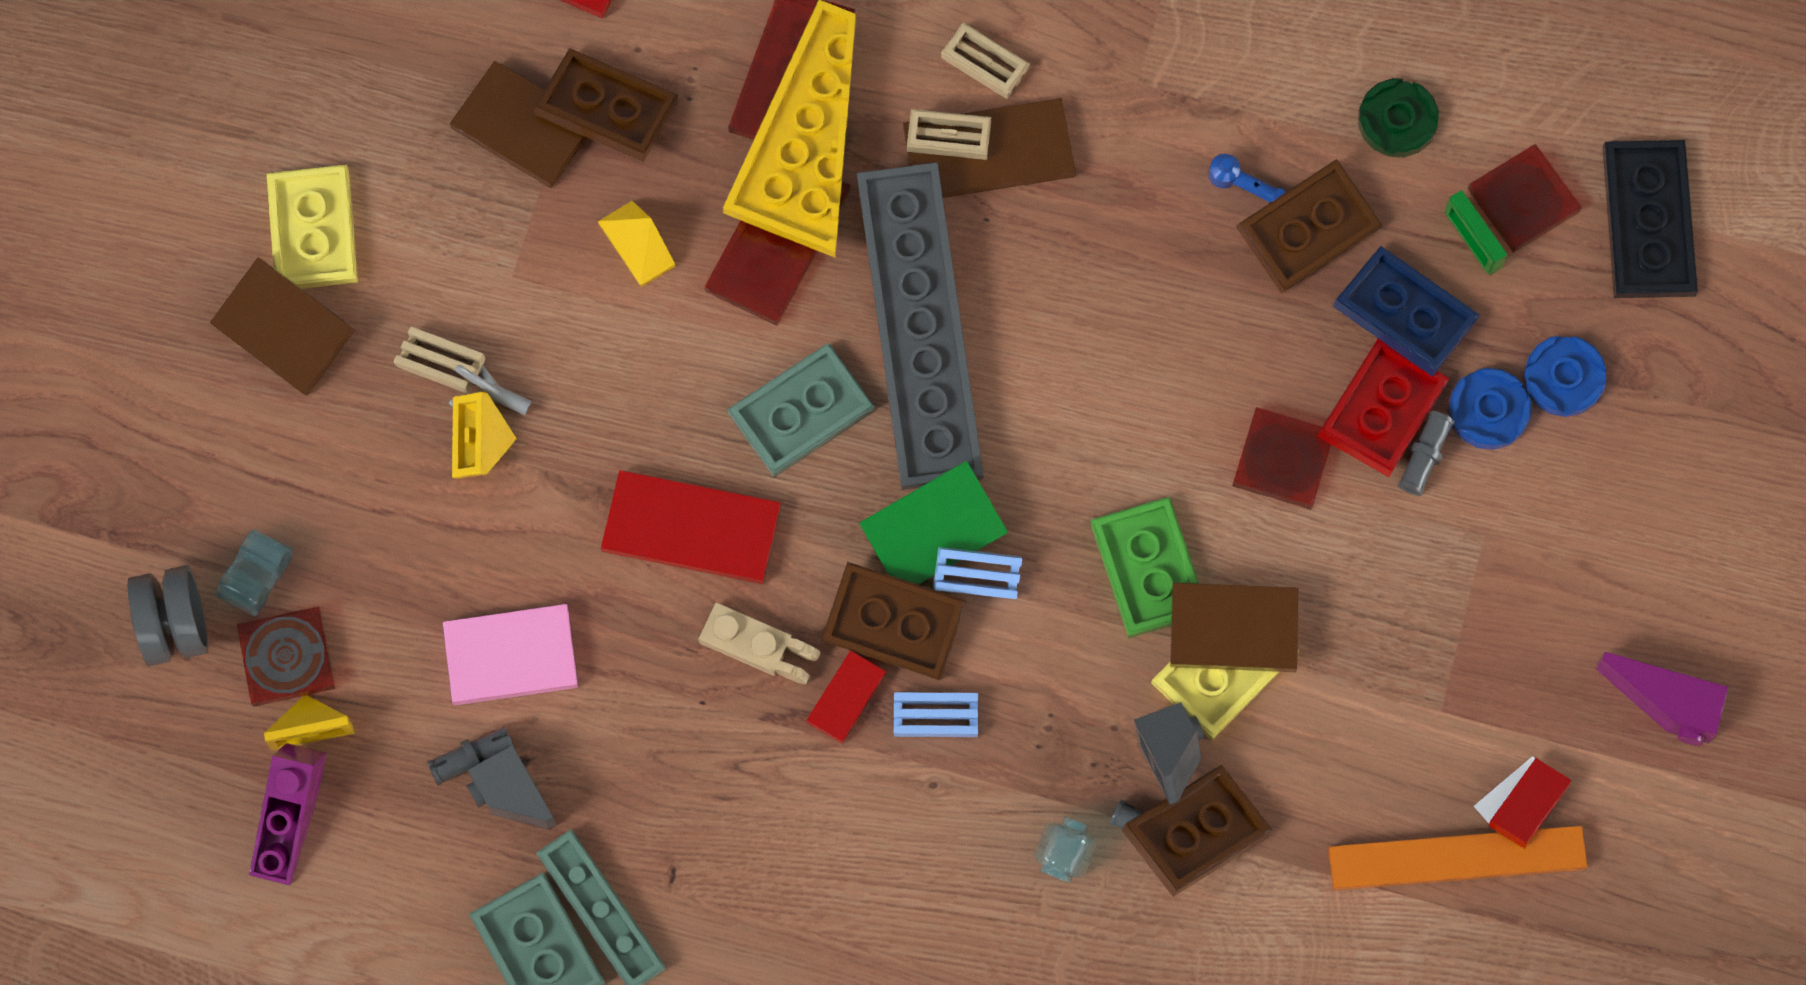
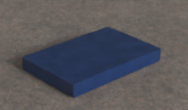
M1382 246L1377 249L1347 285L1333 305L1335 309L1432 377L1480 317V314Z

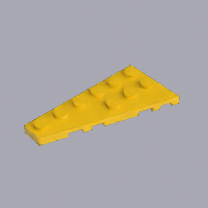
M818 0L723 206V214L836 258L856 14Z

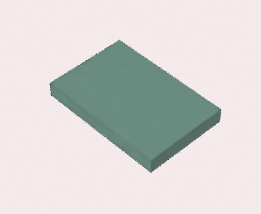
M827 343L728 408L727 412L773 478H775L873 413L875 406L832 346Z
M544 872L469 914L507 985H606Z

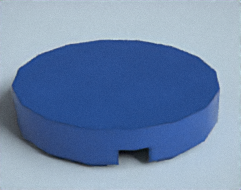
M1555 336L1541 342L1532 351L1526 361L1523 379L1526 392L1535 405L1549 414L1563 417L1580 415L1592 408L1602 395L1606 385V367L1604 359L1597 349L1582 338Z
M1483 368L1476 370V372L1470 373L1458 381L1449 398L1448 415L1455 421L1452 428L1463 441L1476 448L1495 450L1509 446L1521 437L1530 421L1532 403L1529 394L1527 396L1526 391L1522 387L1523 384L1517 377L1502 369Z

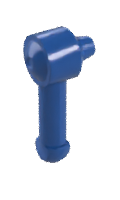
M1227 153L1220 154L1211 162L1208 175L1211 183L1216 187L1229 188L1235 185L1270 203L1286 193L1281 187L1276 188L1241 171L1240 163L1233 155Z

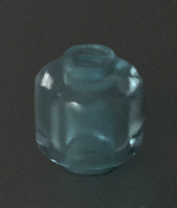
M1065 816L1062 824L1056 822L1047 823L1034 852L1035 860L1041 864L1039 871L1071 883L1073 877H1083L1086 874L1096 848L1094 838L1085 834L1088 825Z

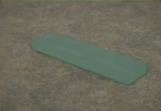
M572 829L536 852L625 985H645L667 970Z

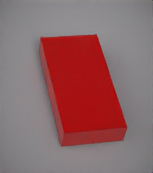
M850 650L808 716L806 723L843 744L886 676V671Z
M1535 758L1490 820L1489 827L1525 849L1566 793L1572 780Z

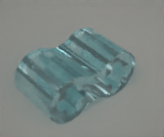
M257 529L252 530L245 538L236 559L220 580L216 597L252 616H256L267 602L275 583L286 570L293 554V548Z

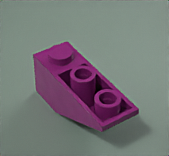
M286 743L272 755L249 875L286 885L291 884L319 794L327 753Z

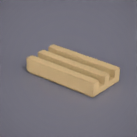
M964 22L941 52L943 60L1006 99L1009 98L1013 88L1017 87L1021 77L1027 73L1030 67V63ZM963 37L967 38L1015 68V71L1013 73L961 40ZM956 49L957 51L961 52L965 56L969 57L973 61L977 62L978 64L985 67L986 69L993 72L994 74L1001 77L1007 82L1004 83L1000 79L996 78L992 74L988 73L984 69L980 68L976 64L972 63L968 59L956 53L954 50Z
M911 109L907 152L987 160L991 117ZM919 122L982 129V132L980 134L917 126ZM916 137L980 144V146L916 139Z
M411 326L407 333L409 335L408 340L403 341L400 347L402 349L400 356L396 355L393 361L396 367L469 394L474 384L466 378L462 380L412 361L410 358L413 354L452 370H455L457 365H461L478 375L486 359L483 353ZM420 342L473 363L470 366L417 346V344Z

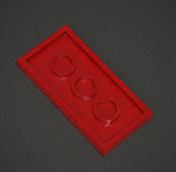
M619 470L601 544V551L764 584L781 502Z

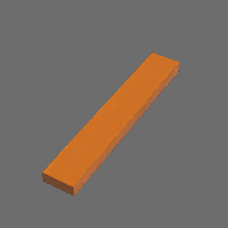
M1582 826L1539 829L1525 849L1500 833L1329 846L1327 849L1332 891L1582 871L1588 868Z

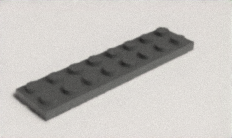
M938 163L857 173L901 490L920 488L965 461L970 465L976 478L981 480L984 475Z

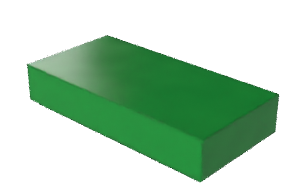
M1463 190L1450 196L1444 213L1485 272L1492 275L1502 269L1507 253Z

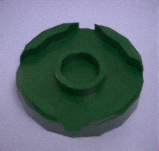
M1392 78L1379 82L1366 93L1359 107L1358 126L1363 139L1375 151L1388 157L1404 158L1419 153L1431 143L1438 128L1439 110L1434 97L1422 85L1414 81L1412 84L1408 81H1403V79Z

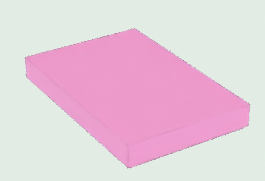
M567 604L443 622L451 697L454 706L578 688Z

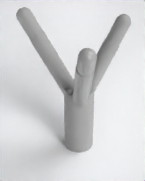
M461 365L456 366L455 371L490 393L489 396L493 402L524 416L526 415L532 401L499 386L484 366H482L479 372L481 377ZM453 399L449 401L451 407H453Z

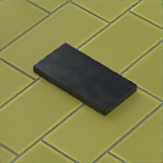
M1685 140L1604 142L1602 149L1614 298L1695 297L1698 293Z

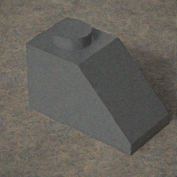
M1181 702L1134 719L1140 749L1169 805L1178 802L1202 758L1198 742L1204 739L1201 725L1195 715L1188 716Z
M513 745L468 769L473 782L466 786L478 808L486 804L491 814L549 830L557 826Z

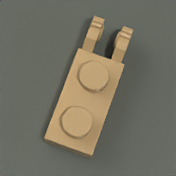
M715 603L698 638L699 643L770 675L775 676L778 674L799 684H806L810 675L800 667L782 662L786 651L812 661H817L821 653L814 646L798 639H793L790 634L719 603Z

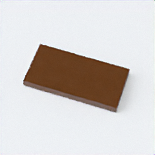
M1062 98L962 113L965 115L991 117L987 160L908 152L910 166L938 163L943 198L1073 178L1076 174ZM910 122L903 123L906 147ZM919 122L917 126L980 134L982 132V129ZM916 137V139L980 146V144Z

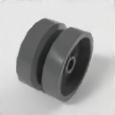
M189 565L165 570L162 580L163 592L160 583L152 573L128 578L127 588L132 624L141 654L148 667L171 662L174 655V642L179 653L184 658L208 653L209 645L204 612L197 584Z

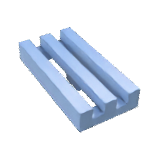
M938 547L933 588L939 591L1017 599L1018 591L1016 588L1020 579L1019 568L1022 565V558L1015 555ZM946 558L1010 565L1009 572L945 564ZM945 574L1006 581L1007 587L943 580Z
M894 692V737H978V693ZM902 704L969 705V709H902ZM902 719H969V726L902 725Z

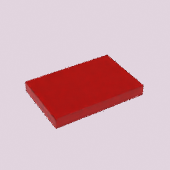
M1377 339L1317 437L1383 475L1390 477L1450 378L1438 371L1432 377L1380 339Z

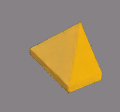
M633 201L598 221L599 226L641 288L676 267L651 217Z
M478 392L453 397L452 478L461 479L487 475L517 438L488 393Z
M305 694L264 732V738L271 750H277L286 743L302 745L355 733L348 716Z

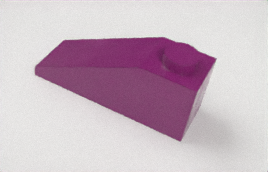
M1604 652L1599 659L1596 670L1664 730L1678 735L1677 739L1679 741L1700 746L1703 742L1709 744L1717 735L1728 691L1727 686L1608 652Z

